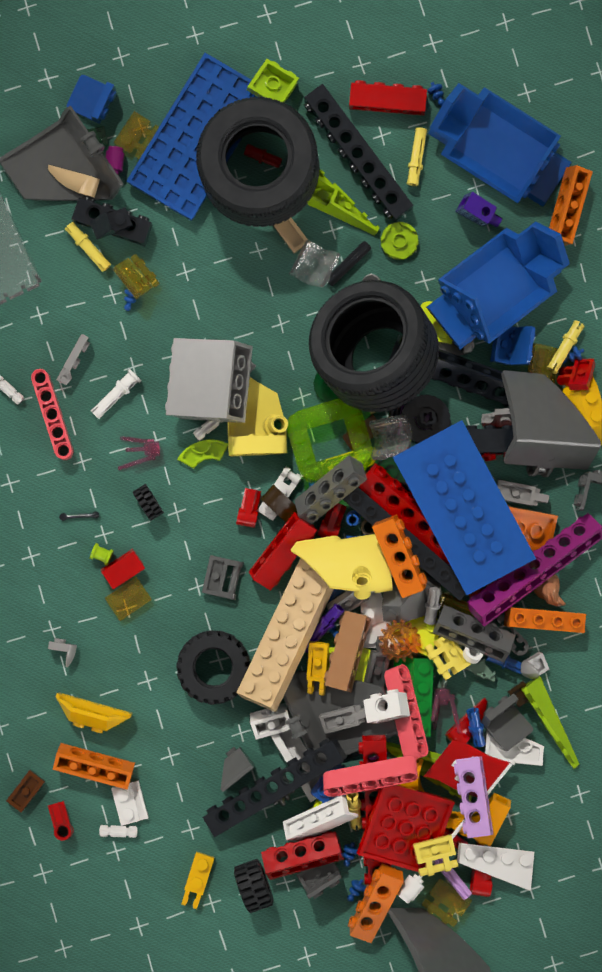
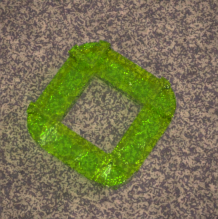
M338 398L299 410L288 418V436L298 470L306 481L316 483L349 455L363 464L364 471L371 464L374 451L361 410L347 405ZM344 418L353 451L316 462L307 429Z

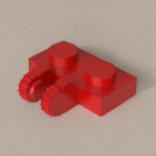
M575 359L574 366L560 368V375L557 377L558 384L569 386V390H588L596 365L595 360Z

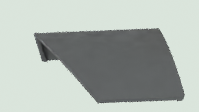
M71 106L63 111L57 122L0 157V165L23 199L78 201L79 198L89 197L61 184L49 172L48 165L100 179L95 198L89 197L94 200H112L123 186V182L102 153L105 146L100 144L95 137L96 133L94 131L88 132Z
M503 370L501 375L509 404L514 436L504 457L505 464L527 465L526 471L529 476L541 475L542 477H549L554 467L587 470L601 447V441L575 405L545 374Z
M299 670L294 673L284 694V700L292 715V718L286 720L285 723L291 729L292 739L301 736L307 750L310 748L316 750L320 747L319 743L329 738L331 741L336 738L345 754L348 755L359 750L358 742H362V736L385 735L387 739L398 734L395 720L378 724L367 723L366 720L358 726L327 734L324 733L319 718L320 714L353 705H361V708H364L363 700L370 699V695L378 693L386 695L382 686L355 680L351 693L326 686L325 695L321 696L319 695L320 682L314 681L313 694H308L307 671ZM386 702L385 709L387 710L388 703ZM324 753L318 754L319 759L326 762V755Z
M389 909L388 913L405 940L419 972H491L490 967L457 933L425 909Z

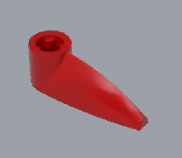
M483 698L474 706V708L479 709L481 721L488 702L486 698ZM467 713L445 733V736L450 741L467 743L470 740L472 734L468 728L470 725Z
M472 869L470 881L471 895L490 897L492 892L491 876Z

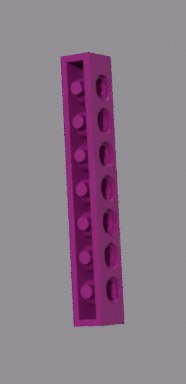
M589 513L579 517L571 526L564 528L553 539H549L544 546L534 550L535 560L488 584L483 591L473 595L467 602L470 612L483 626H486L602 540V526Z

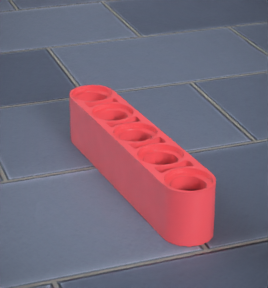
M37 369L32 373L31 380L54 452L58 458L68 460L73 456L74 450L51 377L45 370ZM42 373L45 374V381L37 383V376ZM50 392L51 399L43 401V393ZM51 410H56L57 417L53 420H50L48 418V412ZM56 428H62L63 435L60 438L54 437V430ZM62 446L69 448V453L66 456H61L59 453Z
M401 664L386 670L384 678L387 691L398 689L399 692L407 693L410 716L395 719L403 756H413L419 759L427 756L428 745L410 671L407 666Z
M404 756L327 771L323 774L324 794L329 797L413 782L418 779L416 758Z

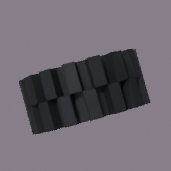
M146 484L133 491L136 500L150 521L164 513Z

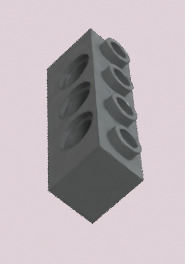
M350 455L342 460L294 500L298 517L313 524L367 480L363 464Z
M445 605L438 615L432 632L503 663L511 651L515 634L507 630L495 627L490 623L483 626L473 616Z

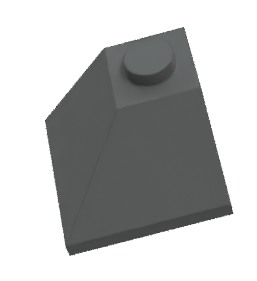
M391 577L393 590L384 592L382 600L383 621L404 623L425 616V589L402 598L394 578Z
M233 747L225 753L227 757L224 760L222 792L254 768V763L241 747L237 749Z

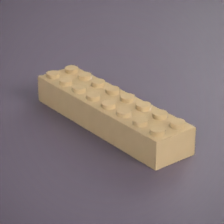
M301 558L236 692L242 698L273 712L277 711L334 590L330 589L319 574Z

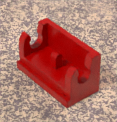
M132 548L109 563L108 566L103 567L101 573L112 589H115L144 570L145 567Z

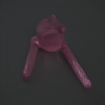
M120 437L121 440L146 443L144 447L126 448V452L144 451L145 456H149L118 467V470L146 461L156 460L155 457L160 456L159 441Z
M435 689L431 721L433 722V730H436L440 706H447L448 702H450L457 732L460 734L461 728L454 701L455 695L450 694V689Z

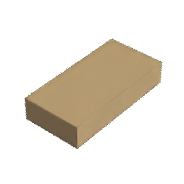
M291 217L285 222L282 221L280 224L273 225L294 254L309 244V240Z

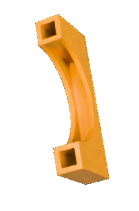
M419 758L416 759L418 779L399 785L425 792L420 780L423 759ZM493 793L489 798L493 835L473 838L479 844L490 847L511 807V800L497 793ZM452 811L446 828L456 830L464 820V814ZM475 811L471 816L472 820L479 822L480 814ZM462 827L458 833L464 837H467V834H464Z

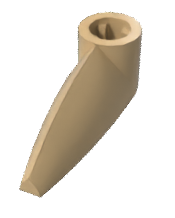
M48 165L49 172L65 187L79 194L95 198L100 179Z

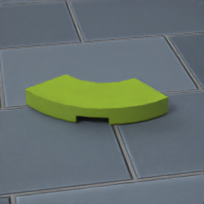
M219 440L199 441L187 447L177 460L193 469L204 460L214 459L221 461L228 448V443Z

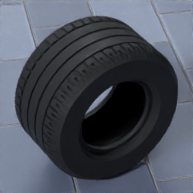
M267 97L239 99L234 101V103L228 104L226 107L224 106L214 114V117L208 121L200 135L196 151V164L200 180L214 207L221 214L230 218V220L237 221V223L245 224L246 226L252 225L253 227H267L268 225L280 224L282 221L285 222L290 217L295 216L296 213H299L303 209L302 207H305L308 201H310L312 194H314L320 171L316 140L309 124L291 106ZM262 132L273 134L283 139L288 150V161L283 173L272 183L264 186H248L236 180L228 170L226 154L230 147L240 138L252 133Z
M367 280L341 289V291L335 293L334 296L332 295L323 304V307L316 314L310 329L309 352L315 370L340 400L359 410L384 412L407 404V402L413 400L414 397H417L426 388L425 386L432 379L438 364L439 342L431 321L417 300L408 291L391 282ZM385 328L394 329L403 334L398 351L387 363L369 371H354L353 353L357 344L364 336L372 331Z

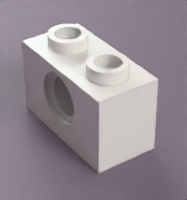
M398 689L389 690L386 695L381 693L372 694L370 699L363 700L367 723L378 724L410 716L407 693L399 692ZM386 702L388 703L387 710L385 709Z
M286 703L279 705L276 712L263 709L250 713V724L255 738L260 739L291 730L285 721L292 718Z

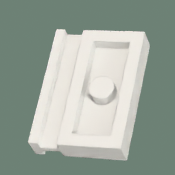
M139 780L131 782L128 790L119 787L111 788L121 826L149 818Z

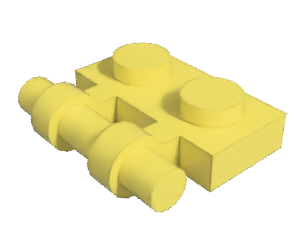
M441 637L434 641L437 647L436 650L432 644L424 647L428 652V658L432 659L438 668V674H441L445 680L452 677L448 669H451L455 675L471 665V663L464 659L463 651L459 644ZM439 654L442 655L447 664L444 665V663L439 657Z
M452 835L413 844L417 863H425L424 868L418 869L420 877L428 875V877L433 876L436 872H448L452 868L458 867L457 860H449V856L456 855ZM442 858V863L436 865L432 864L433 860Z

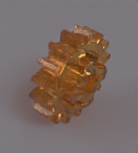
M393 620L392 626L387 623L388 629H381L384 635L378 637L382 641L379 643V647L383 649L381 651L383 655H387L389 660L394 657L395 662H398L399 658L406 662L407 656L412 659L411 653H418L416 646H421V643L417 641L421 636L415 634L418 631L417 628H412L410 622L405 625L404 620H401L400 624ZM409 634H411V636H412V642H411V643H410L409 640H408V638L410 637ZM388 639L391 641L390 648H388L387 644ZM395 639H396V640H403L405 643H403V642H402V643H401V642H398V643H397V642L395 641Z

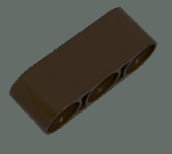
M272 485L260 498L285 522L289 520L294 512L297 513L295 504L275 485Z

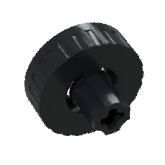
M426 394L414 397L413 400L407 402L401 411V430L408 440L418 444L450 427L451 416L449 409L441 399ZM428 414L430 416L429 421L424 422V416Z

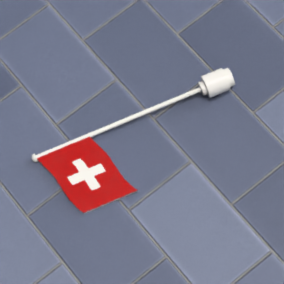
M452 740L423 777L438 780L457 790L459 776L455 775L454 764H457L456 760L482 756L487 793L489 795L512 765L515 766V761L511 759L507 762L489 756L469 744ZM468 772L466 774V781L473 783L475 776L473 773ZM475 792L469 793L470 796L478 798ZM465 818L456 828V830L452 833V839L463 827V822H465ZM409 874L404 880L397 895L407 904L410 901H414L423 890L424 886L422 883L424 881L421 879L423 876L420 877V875L414 874L412 877Z

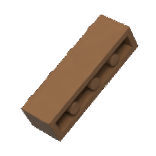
M346 610L341 615L339 620L340 630L334 639L335 649L329 657V663L331 664L329 671L327 670L324 676L325 686L352 692L371 621L370 617Z

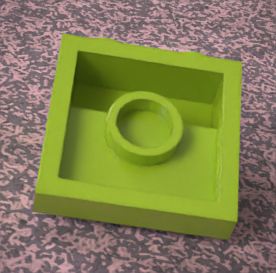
M266 59L248 85L247 91L257 97L272 98V100L275 99L284 103L297 86L299 78L293 72L280 67L278 63Z

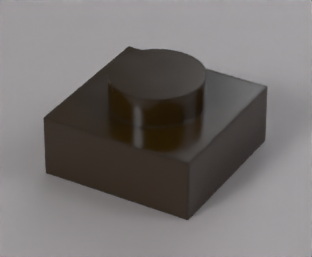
M521 681L507 691L510 696L515 694L519 699L516 703L518 708L529 701L521 690L526 686L524 681Z

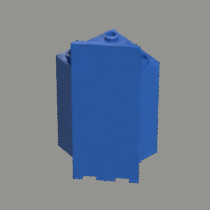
M458 83L444 101L428 133L446 145L441 155L516 203H519L522 197L524 199L528 197L543 207L563 177L565 168L569 167L572 163L556 153L560 146L558 141L561 135L485 87L477 95Z
M534 222L520 234L506 228L438 279L441 287L440 291L443 295L426 308L459 350L476 337L490 344L557 292L553 278L570 264L561 234L538 222Z

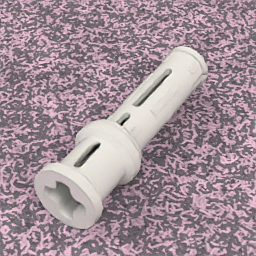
M129 369L128 373L121 380L116 381V386L90 411L100 419L124 394H129L130 389L137 382L140 383L141 379Z

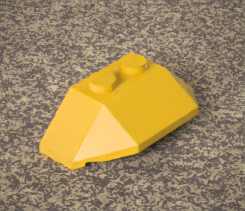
M592 375L588 390H569V386H565L562 392L583 415L600 439L602 445V399L598 385Z
M56 694L57 701L68 720L73 722V726L79 728L89 726L92 727L91 731L97 733L108 731L131 718L133 714L67 694Z

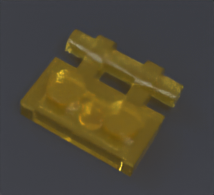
M134 111L113 143L123 148L129 154H131L134 148L137 149L135 157L140 159L159 126L154 125L153 129L149 130L148 126L151 122ZM145 134L147 138L143 144L138 143L142 135Z
M134 254L130 259L127 258L117 264L113 271L134 297L138 299L150 291L152 286L155 288L160 283L156 279L157 276L154 272H150L145 266V261Z
M439 878L429 895L435 898L434 901L431 903L425 899L422 906L430 914L434 913L440 917L443 923H448L454 927L458 920L452 916L454 913H457L462 917L472 899L468 897L463 900L452 885ZM440 903H442L445 906H447L449 910L445 912L438 906Z

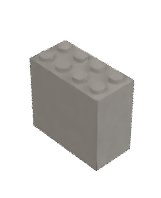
M174 338L171 347L172 358L169 366L170 378L167 385L168 397L165 404L166 415L188 420L245 423L253 346L234 340Z

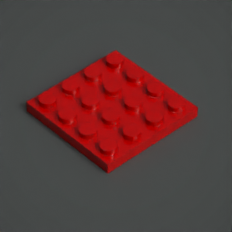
M403 785L380 788L357 854L419 872L418 869L424 868L425 863H417L413 844L442 837L455 802Z

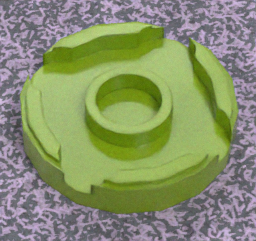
M395 222L388 225L383 230L381 236V247L384 253L395 260H405L411 257L419 243L416 230L405 222Z

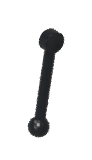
M94 511L90 514L74 515L62 513L59 518L62 521L71 518L87 517L97 519L99 518V512Z

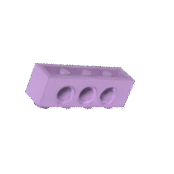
M482 756L457 759V764H454L455 775L459 776L457 791L458 795L462 797L460 812L465 817L463 832L467 834V838L493 835ZM468 772L473 773L475 776L473 783L466 781V774ZM470 792H475L478 796L475 803H472L468 798ZM474 811L480 814L479 822H474L471 818V814Z

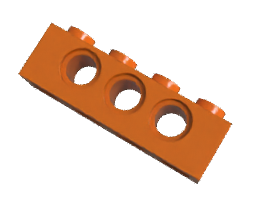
M578 165L565 168L549 226L550 229L561 234L564 246L573 244L593 172Z
M396 514L375 522L372 526L401 597L405 598L424 591L427 578L419 569L420 562L417 555H414L411 550L412 543L410 538L406 537L403 531L405 530L403 521L398 519ZM389 534H395L398 537V541L393 542L389 538ZM397 552L404 553L406 559H399ZM404 570H410L413 573V577H407Z
M513 607L505 611L504 626L585 633L586 614Z
M60 743L52 770L128 790L135 763Z
M381 863L379 869H375L371 884L365 888L363 900H359L355 915L349 919L350 936L372 943L404 882L403 871Z

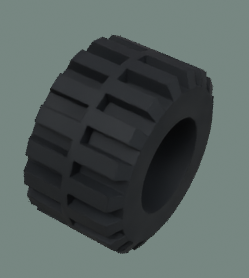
M255 859L235 866V880L247 911L253 913L273 906L272 892L260 861Z

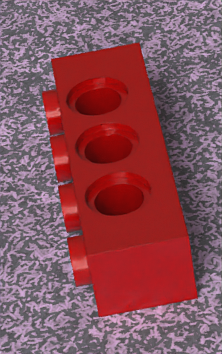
M327 831L322 833L321 836L306 837L303 841L288 842L284 846L278 848L270 847L266 851L261 852L265 874L269 880L344 860L336 831ZM320 846H325L322 851L317 852ZM306 851L304 856L298 857L300 852ZM287 856L286 861L280 862L282 857Z

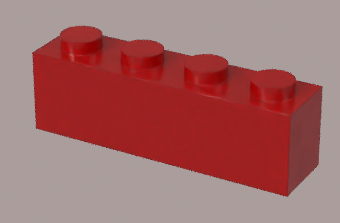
M357 80L355 83H351L349 109L424 116L427 89H423V86L413 85L410 88L404 87L403 84L386 86L383 82L366 84V81Z
M294 512L249 570L252 579L270 591L274 586L278 585L282 575L291 568L292 562L297 557L296 554L291 552L292 547L297 541L313 539L317 531L314 525L298 517V513Z

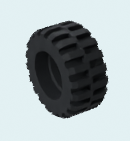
M205 631L193 636L183 646L178 655L176 665L177 677L180 680L181 687L191 698L193 697L198 702L210 705L222 704L238 695L236 692L250 665V659L242 642L235 638V636L224 631ZM206 650H221L231 660V674L220 685H208L201 681L196 673V661Z

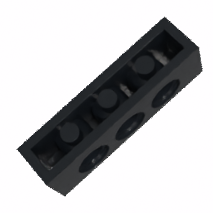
M89 197L79 198L72 221L92 228L90 221L93 218L90 217V213L93 210H98L100 215L104 212L109 214L116 210L107 203L97 204L95 203L96 200ZM127 211L131 222L136 224L135 229L132 231L124 229L111 235L145 247L153 225L149 222V218L142 215L135 217L131 215L130 211Z

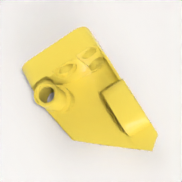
M251 377L249 379L245 423L228 422L229 456L286 454V429L288 421L283 416L278 394ZM275 420H279L281 422L282 426L280 430L274 427Z
M375 534L341 539L338 536H329L297 541L291 549V552L303 559L319 574L330 589L354 591V596L360 600L369 598L372 591L374 593H381L393 590L391 572Z

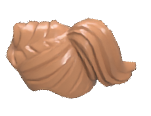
M556 574L533 590L539 598L545 599L548 604L554 606L565 605V602L558 594L560 581Z

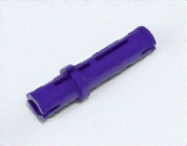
M335 603L328 613L320 618L321 621L316 626L310 641L318 642L329 628L334 627V622L344 613V609L339 604ZM308 643L307 648H306V650H305L306 653H308L309 643Z

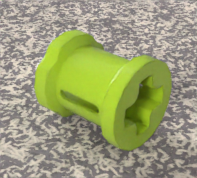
M95 543L89 559H97L108 566L114 550H107L100 547L98 543Z

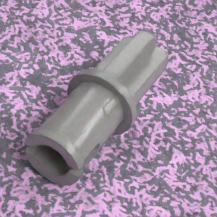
M436 586L429 589L428 601L425 603L424 623L428 625L436 623L437 611L440 609L441 589Z

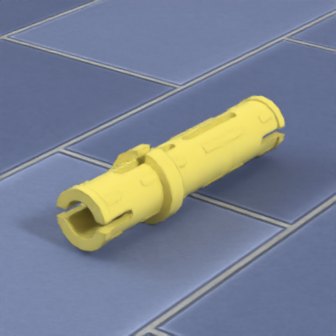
M415 128L411 161L408 163L409 174L406 184L409 186H419L420 171L423 170L422 159L428 131L425 128Z
M74 221L65 228L68 234L75 240V244L85 251L101 272L106 271L111 266V263L106 260L102 253L88 239L89 236L86 233L84 234Z
M575 320L568 333L564 334L561 345L546 367L548 371L553 369L551 373H558L571 348L577 344V338L585 327L582 323L578 326L579 321Z
M358 792L346 794L349 812L359 815L358 818L350 821V826L354 830H356V826L358 830L362 828L361 801L358 798Z

